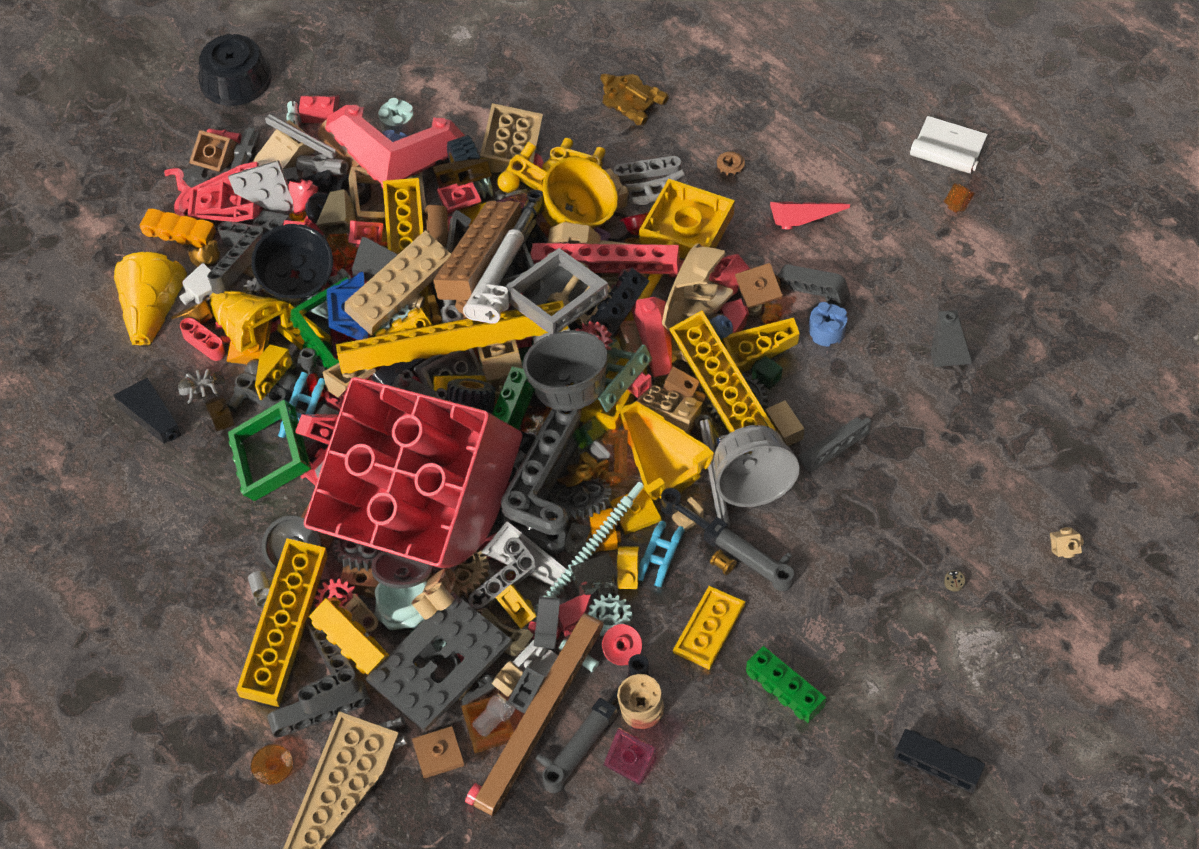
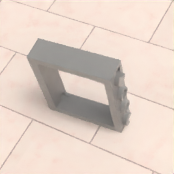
M560 248L548 254L543 260L537 262L532 268L523 272L518 278L505 286L508 289L509 304L549 334L560 332L608 296V283ZM560 265L590 288L557 313L550 316L523 296L521 292Z

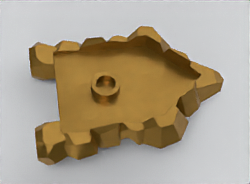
M601 74L600 80L604 85L603 90L605 93L602 103L609 109L615 108L616 111L621 112L622 115L634 121L636 125L643 126L646 123L648 116L645 111L654 102L659 105H665L669 99L667 92H663L657 87H650L647 84L643 85L642 80L637 75L614 76Z

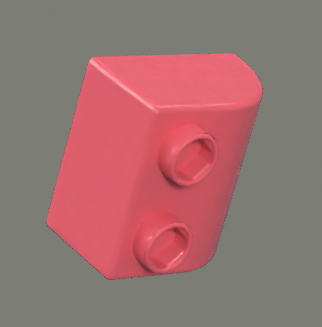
M353 377L349 382L304 519V526L314 531L435 567L450 568L457 566L469 559L490 533L499 513L501 500L506 491L523 435L521 431L487 411Z

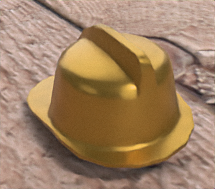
M210 297L197 305L175 314L171 319L183 316L184 318H193L201 325L206 323L213 317L207 299Z

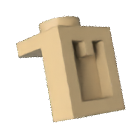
M690 497L688 505L685 507L703 518L704 508L702 504ZM679 511L672 515V519L679 527H683L685 532L696 525L695 522Z
M508 661L496 675L492 684L508 697L513 692L523 671L514 663Z

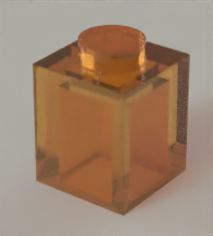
M954 183L944 203L953 212H964L975 193L961 184Z

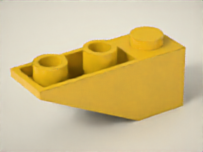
M269 345L259 356L255 388L260 400H263L292 365L293 362L288 349Z

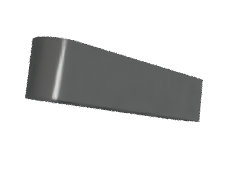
M357 681L359 689L354 695L313 714L305 713L300 701L272 711L268 714L267 719L273 736L283 737L335 718L339 712L346 714L368 705L371 699L364 681Z

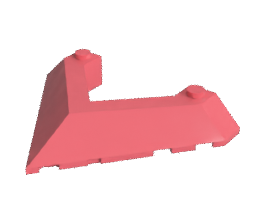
M345 105L329 115L325 128L329 133L332 132L335 135V140L341 146H345L348 149L347 152L367 170V173L375 181L378 180L381 183L382 188L383 181L408 179L410 176L416 175L435 165L436 161L447 159V142L465 136L451 120L433 117L431 128L392 142L363 118L364 107L357 105Z

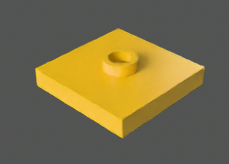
M643 488L633 500L631 508H627V512H623L624 516H620V521L618 522L624 534L627 535L660 522L661 517L652 499ZM628 494L610 501V507L613 509V512L614 508H618L617 504H621L620 500Z

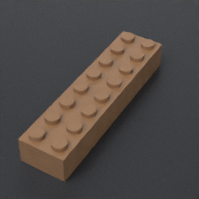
M486 202L433 280L438 299L468 300L507 232L513 229L522 214L520 202Z

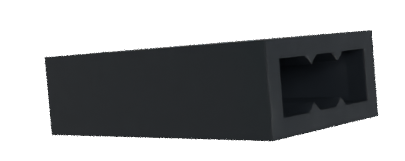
M148 378L114 394L118 407L163 444L173 441L181 435L177 423Z

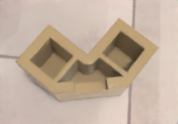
M563 222L550 228L548 243L600 244L601 236L590 226Z

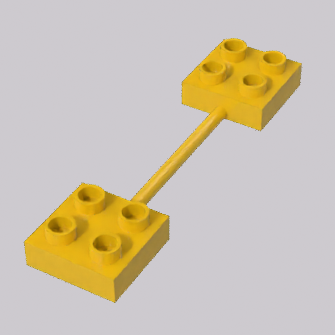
M668 178L639 229V244L679 245L680 258L683 259L687 257L689 251L696 243L702 245V247L716 249L734 215L735 200ZM650 274L648 277L649 283L637 300L650 298L663 274ZM632 311L628 313L624 321L634 320ZM617 333L615 339H617L620 344L619 334ZM620 358L616 365L625 366L629 360ZM646 366L645 369L643 370V372L645 373L646 376H647V366ZM609 371L606 378L614 379L618 373ZM626 390L609 412H605L600 401L596 400L590 405L581 408L582 417L580 421L616 434L622 424L620 411L624 406L632 404L636 396L629 390Z

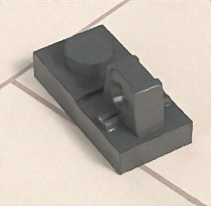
M488 674L477 680L478 689L469 691L462 698L463 708L467 714L502 693L492 684L493 679Z

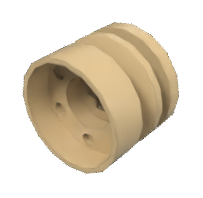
M636 674L628 677L621 683L617 697L625 722L636 729H647L656 725L664 713L662 693L657 681L648 675Z

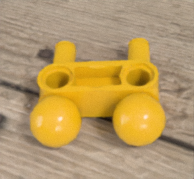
M564 138L560 147L551 149L550 157L543 164L542 169L548 172L554 163L567 157L585 158L602 167V159L606 151L602 147H597L593 155L571 150L573 141L570 138Z
M527 142L522 152L510 160L506 171L499 175L497 183L503 192L511 193L516 191L520 181L534 190H542L547 172L529 162L536 149V146L532 143ZM515 164H521L523 168L521 170H515L513 166Z

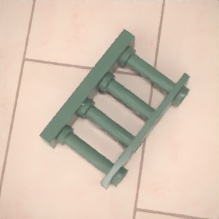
M611 339L613 343L608 344L612 349L607 350L608 364L606 375L609 371L617 372L618 374L614 379L606 378L605 386L607 387L597 399L600 401L605 412L610 411L651 362L652 357L645 345H642L636 353L623 351L617 339ZM620 358L629 360L625 366L616 365Z

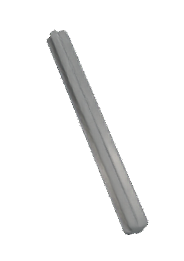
M708 419L701 420L700 429L703 444L708 446L715 456L716 449L711 422ZM713 456L708 471L717 517L728 524L727 528H729L730 522L726 501L720 497L716 488V471Z

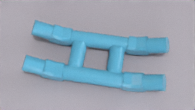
M301 372L289 403L296 407L298 400L309 405L305 414H314L325 385V380L319 378L312 397L301 393L308 377L307 373ZM296 412L298 420H300L302 414ZM282 421L278 436L285 438L286 432Z
M660 521L655 527L638 567V581L643 582L649 562L660 565L654 586L662 588L669 565L685 532V529L680 526L674 532L671 542L661 539L660 537L666 527L665 521ZM656 546L668 549L664 558L653 555Z

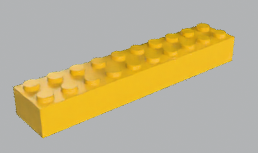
M419 178L383 181L388 250L396 254L402 252L424 232ZM427 286L420 294L425 297L423 310L431 320Z

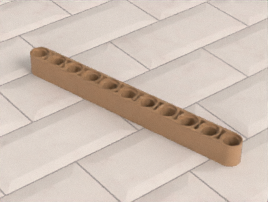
M586 613L581 616L476 796L474 807L491 816L497 813L598 638L604 625L603 621Z

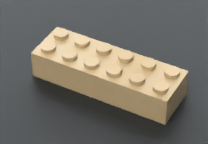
M425 230L345 301V312L372 336L434 280L451 253Z

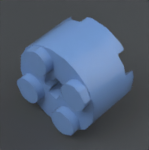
M827 302L819 303L810 315L808 332L812 336L813 341L826 347L837 342L839 344L845 337L847 325L846 310Z

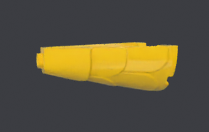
M153 252L132 253L124 256L123 260L117 262L115 266L114 281L123 310V319L132 345L152 343L183 286V280L187 277L185 268L176 260L174 262L168 260L166 255Z
M225 291L224 293H212L210 295L209 304L216 321L222 326L236 350H239L241 353L256 345L253 328L276 316L280 317L283 327L288 328L293 325L290 316L291 310L295 307L286 301L238 291Z
M636 401L624 406L620 411L629 446H631L644 490L651 499L657 500V497L661 498V493L666 488H675L681 493L701 477L699 473H701L703 468L707 469L711 464L714 453L708 446L691 437L684 430L664 420L663 416Z

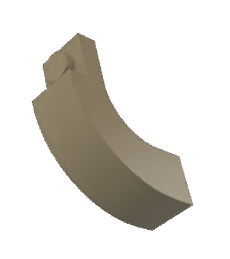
M487 608L476 609L478 613L512 640V644L503 653L517 656L521 650H524L530 644L529 640L533 634L528 629H512L500 622Z

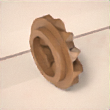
M725 152L717 159V168L720 169L721 173L726 172L727 175L732 173L735 176L736 172L741 173L745 166L744 158L736 152Z

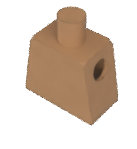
M672 367L663 389L677 392L685 397L695 398L700 402H704L707 394L697 390L699 385L697 379Z

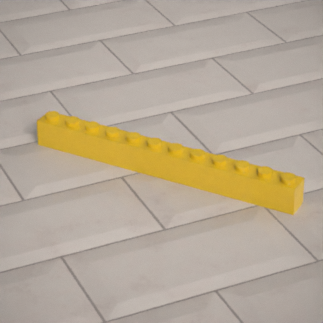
M563 300L537 305L550 316L565 307ZM515 309L501 312L500 320L497 323L464 319L336 344L341 373L343 374L354 373L363 369L370 370L383 365L390 366L399 362H410L419 358H430L439 354L446 355L459 350L466 351L470 348L486 347L495 343L502 344L515 339L522 340L530 336H542L548 332Z

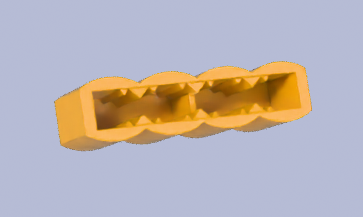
M148 209L140 223L142 233L148 237H160L162 240L176 241L182 245L192 244L196 248H204L205 245H208L209 241H212L216 233L214 224L209 221L196 220L192 217L179 216L170 212L164 213L157 209Z

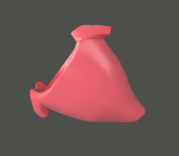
M311 180L289 181V192L293 199V213L295 215L301 214L305 210L307 199L318 192L319 187L313 185Z

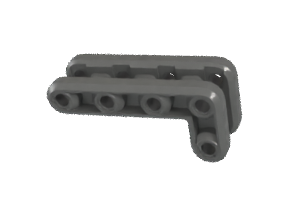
M551 409L501 500L502 512L505 515L502 527L508 521L543 551L551 555L559 554L567 547L568 535L565 528L567 527L568 516L562 506L548 501V493H551L552 488H555V484H558L557 479H560L581 441L582 432L578 425L582 417L581 409L572 411Z

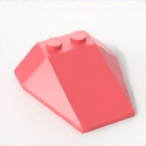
M258 162L239 165L190 188L187 216L194 219L232 222L257 218L262 212L263 207L235 194L228 176L259 166Z

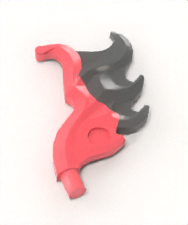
M195 165L190 169L172 168L164 171L165 176L171 174L176 176L178 190L181 191L174 204L175 214L185 216L189 206L190 188L210 180L209 175L205 178L202 177L205 168Z

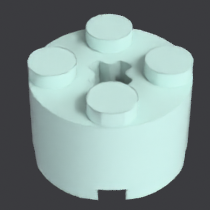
M391 98L379 109L378 114L382 132L394 130V134L400 135V132L408 136L413 133L415 120L412 105L406 101Z

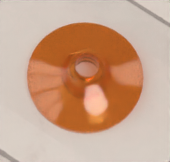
M280 745L262 747L254 754L251 760V772L254 778L262 784H278L284 781L292 771V755L285 747ZM271 766H277L274 770H270Z

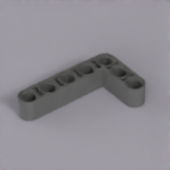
M225 221L218 225L222 243L233 247L207 275L213 293L220 294L227 291L252 263L254 247L264 235L262 227Z
M310 617L306 619L310 638L331 675L303 687L298 692L302 709L307 714L316 713L352 696L359 689L355 672L348 659L341 653L342 649L337 644L333 645L326 638L327 634L323 630L319 631L312 625L311 622L313 620Z

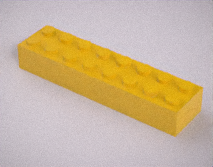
M702 310L669 328L674 341L730 433L750 425H762L775 430Z
M286 538L236 689L239 697L277 707L280 706L306 626V619L309 616L328 557L325 547Z

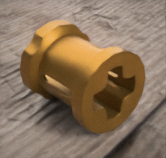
M721 549L716 551L710 560V564L720 568L724 575L730 574L737 562L725 556Z

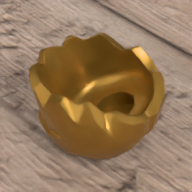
M209 241L208 245H205L204 248L200 247L199 249H194L193 252L189 251L191 262L197 267L202 263L207 267L216 264L220 258L217 241Z

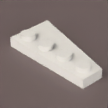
M508 521L481 551V553L508 565L513 560L505 550V543L508 539L515 537L521 540L537 562V568L530 576L554 587V582H558L557 578H561V573H565L564 569H566ZM518 543L512 544L510 551L513 553L517 552L520 545ZM525 559L522 562L523 568H529L532 565L531 559Z

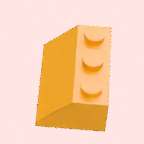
M273 318L253 328L256 345L242 353L236 350L232 341H230L227 362L247 364L250 360L259 359V356L268 347Z

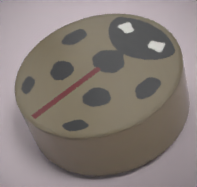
M956 570L949 571L944 579L945 587L950 591H960L965 584L964 575Z

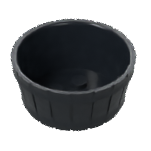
M240 34L219 36L208 42L201 51L199 57V86L203 95L210 99V101L225 106L242 105L260 97L269 87L272 79L271 69L259 46L249 37ZM232 54H233V57H234V58H232V59H231V58L226 59L228 55H232Z
M301 224L280 225L266 232L256 243L251 259L252 271L258 284L272 298L286 301L291 305H300L324 290L332 272V251L327 240L315 229ZM292 270H294L295 272L299 271V272H300V273L298 274V277H299V278H297V279H296L295 277H292V278H291V277H290V275L292 274L291 271H292Z

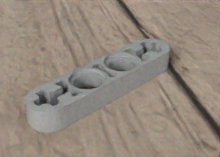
M668 156L618 164L614 167V174L619 176L620 182L676 173L681 169V160L677 156ZM654 165H658V166H660L661 168L655 170V169H652L651 167L654 166ZM636 168H642L643 171H642V172H636V171H634V169H636Z

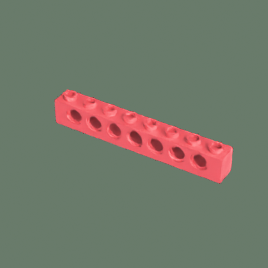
M533 243L530 255L535 265L547 257L548 254L560 248L578 262L587 265L589 270L594 273H620L623 269L634 268L640 274H678L680 262L679 245Z

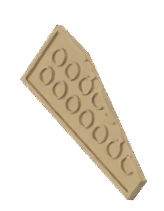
M342 712L338 713L283 849H322L383 775L398 738V732Z

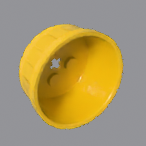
M580 157L560 159L549 168L544 178L541 190L544 198V211L542 215L552 227L563 222L586 225L592 229L599 227L611 218L616 210L618 195L615 184L602 167L590 160ZM566 203L573 206L572 212L565 209Z

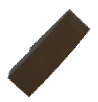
M487 159L456 161L433 167L439 189L456 183L457 186H461L492 176Z

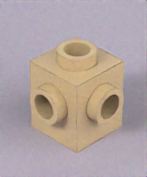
M1065 527L1061 528L1058 532L1050 533L1052 552L1058 557L1071 558L1075 554L1082 553L1083 537L1073 528Z

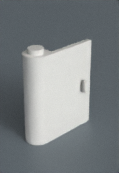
M927 116L918 139L915 138L912 144L910 155L971 174L978 167L979 161L977 159L987 134Z

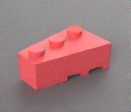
M302 414L295 433L329 445L339 414Z

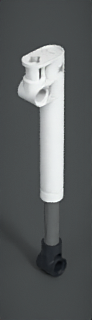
M531 190L527 193V201L521 210L522 214L515 227L507 232L463 308V313L468 319L486 323H497L501 317L500 313L509 308L508 289L504 286H499L524 242L523 235L529 224L539 213L544 211L542 191Z

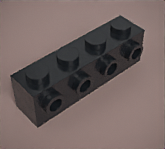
M634 268L623 269L617 276L619 280L609 288V295L599 303L597 313L592 315L587 321V324H589V321H592L594 324L599 322L607 327V331L612 334L608 337L610 339L649 283V280Z
M906 728L894 754V759L972 794L985 767V763L976 757H969L962 754L956 748L946 747L936 739H928L919 732Z

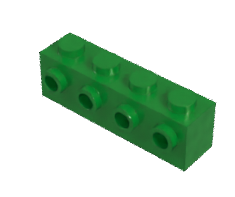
M511 367L492 412V415L517 430L521 425L535 391L526 378L524 369Z
M761 647L747 661L746 672L752 680L760 682L768 693H773L778 697L782 705L790 707L799 719H804L809 723L825 707L826 697L766 647Z

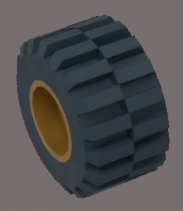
M469 135L447 142V153L450 163L480 159L477 147Z
M455 379L447 384L446 401L477 408L492 414L496 388L487 382L476 379Z

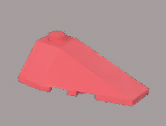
M770 202V207L776 225L782 226V229H793V226H800L848 209L850 204Z

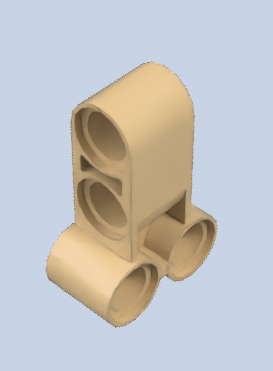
M444 568L430 576L423 592L412 601L411 604L425 620L432 617L438 610L446 609L454 601L451 595L456 583L454 572L450 568Z

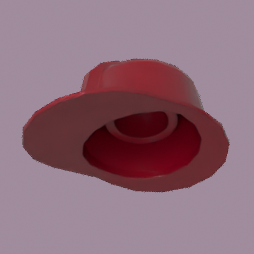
M649 212L624 218L620 222H624L627 231L631 232L632 235H639V229Z

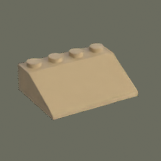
M492 103L480 159L488 160L491 172L506 171L510 160L522 152L527 142L535 146L537 145L543 114ZM535 151L529 159L531 163H533ZM515 164L513 168L515 170H521L523 166L521 164Z

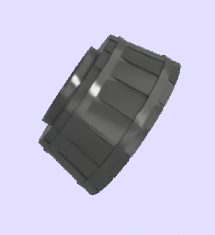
M569 330L550 334L533 344L523 360L526 378L534 388L538 399L547 407L555 410L572 411L590 405L598 399L606 384V368L608 364L606 347L598 337L584 331Z

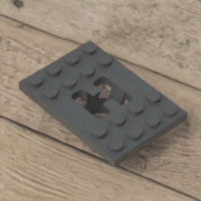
M453 591L451 592L454 598L452 604L444 610H438L432 617L424 620L366 678L370 685L425 732L512 644V640ZM437 639H443L447 644L440 651L436 652L432 644ZM456 653L465 657L460 664H458L455 657ZM420 656L426 663L423 668H418L414 664ZM445 658L456 664L455 669L446 678H435L433 671L438 666L434 663Z

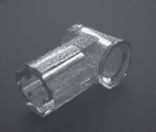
M496 694L490 699L487 708L472 725L479 734L487 737L501 721L505 722L511 717L515 706L500 694Z

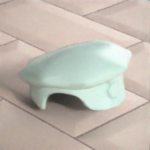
M425 580L415 587L406 589L391 588L379 583L375 589L376 606L374 612L378 621L389 630L414 628L425 620L411 603L415 597L423 592L427 581Z

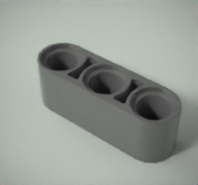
M539 596L534 637L535 647L555 648L560 599Z

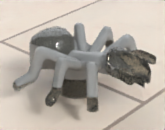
M206 369L203 380L199 370H196V377L198 379L187 373L185 378L178 384L179 394H190L187 402L188 405L191 404L193 399L202 398L203 402L207 403L205 387H211L214 395L219 398L220 394L216 391L214 385L225 384L224 377L221 375L222 372L211 373L209 369Z

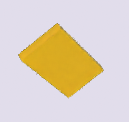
M708 586L676 643L673 653L710 670L741 614L745 601Z

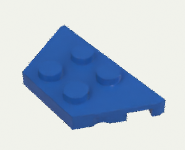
M360 272L357 276L349 280L346 279L339 285H334L326 291L329 328L357 340L367 339L368 332L345 312V301L364 285V272Z

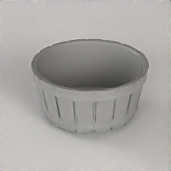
M750 425L729 433L718 444L714 456L715 482L718 494L727 503L738 507H756L773 502L775 499L777 500L792 488L799 475L800 466L793 451L785 444L782 437L775 430L762 425Z

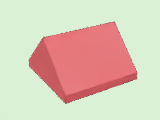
M473 182L457 186L456 183L437 189L442 206L447 207V215L454 213L455 210L460 211L481 203V198Z

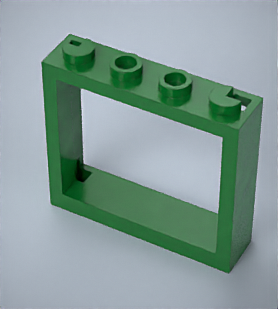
M346 277V278L342 279L341 281L335 283L334 285H339L342 281H344V280H346V279H348V278ZM327 289L293 308L290 320L293 323V327L300 330L303 340L310 343L311 348L315 351V355L320 356L323 360L324 367L329 369L338 364L339 359L336 360L302 316L327 301Z
M286 400L280 401L228 432L229 445L233 451L232 458L236 464V474L241 484V493L253 501L260 499L311 469L303 435L295 433L299 423L296 409ZM282 418L293 461L253 483L243 440Z

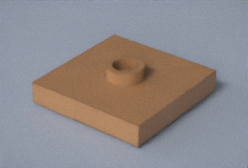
M770 263L735 274L748 309L782 298L781 290Z
M452 726L412 739L424 779L464 766Z

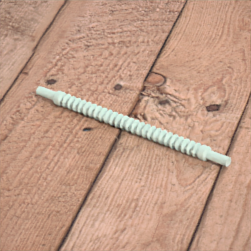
M638 482L630 493L620 500L621 504H617L618 508H614V512L610 513L611 516L607 517V521H603L604 525H600L601 529L596 530L597 534H593V539L590 538V542L586 543V547H582L583 551H579V556H575L576 560H572V565L569 564V568L564 569L565 573H561L562 577L557 578L558 582H554V587L551 586V591H547V595H544V597L557 598L556 595H560V591H564L563 587L568 586L567 582H571L570 578L575 577L574 573H578L577 569L582 568L581 564H585V560H589L588 556H592V551H596L595 547H599V542H603L602 538H606V533L609 534V530L613 529V525H617L616 521H620V516H624L623 512H627V508H631L633 500L644 488L642 483ZM536 604V607H537V608L534 609L536 615H537L538 604ZM530 622L525 627L519 630L528 629Z

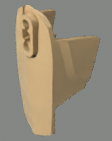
M696 243L689 251L665 305L662 325L668 331H670L669 328L680 323L682 317L693 316L701 310L705 316L717 313L733 295L732 289L709 280L710 274L714 272L716 265L726 255L724 250L702 247V245Z

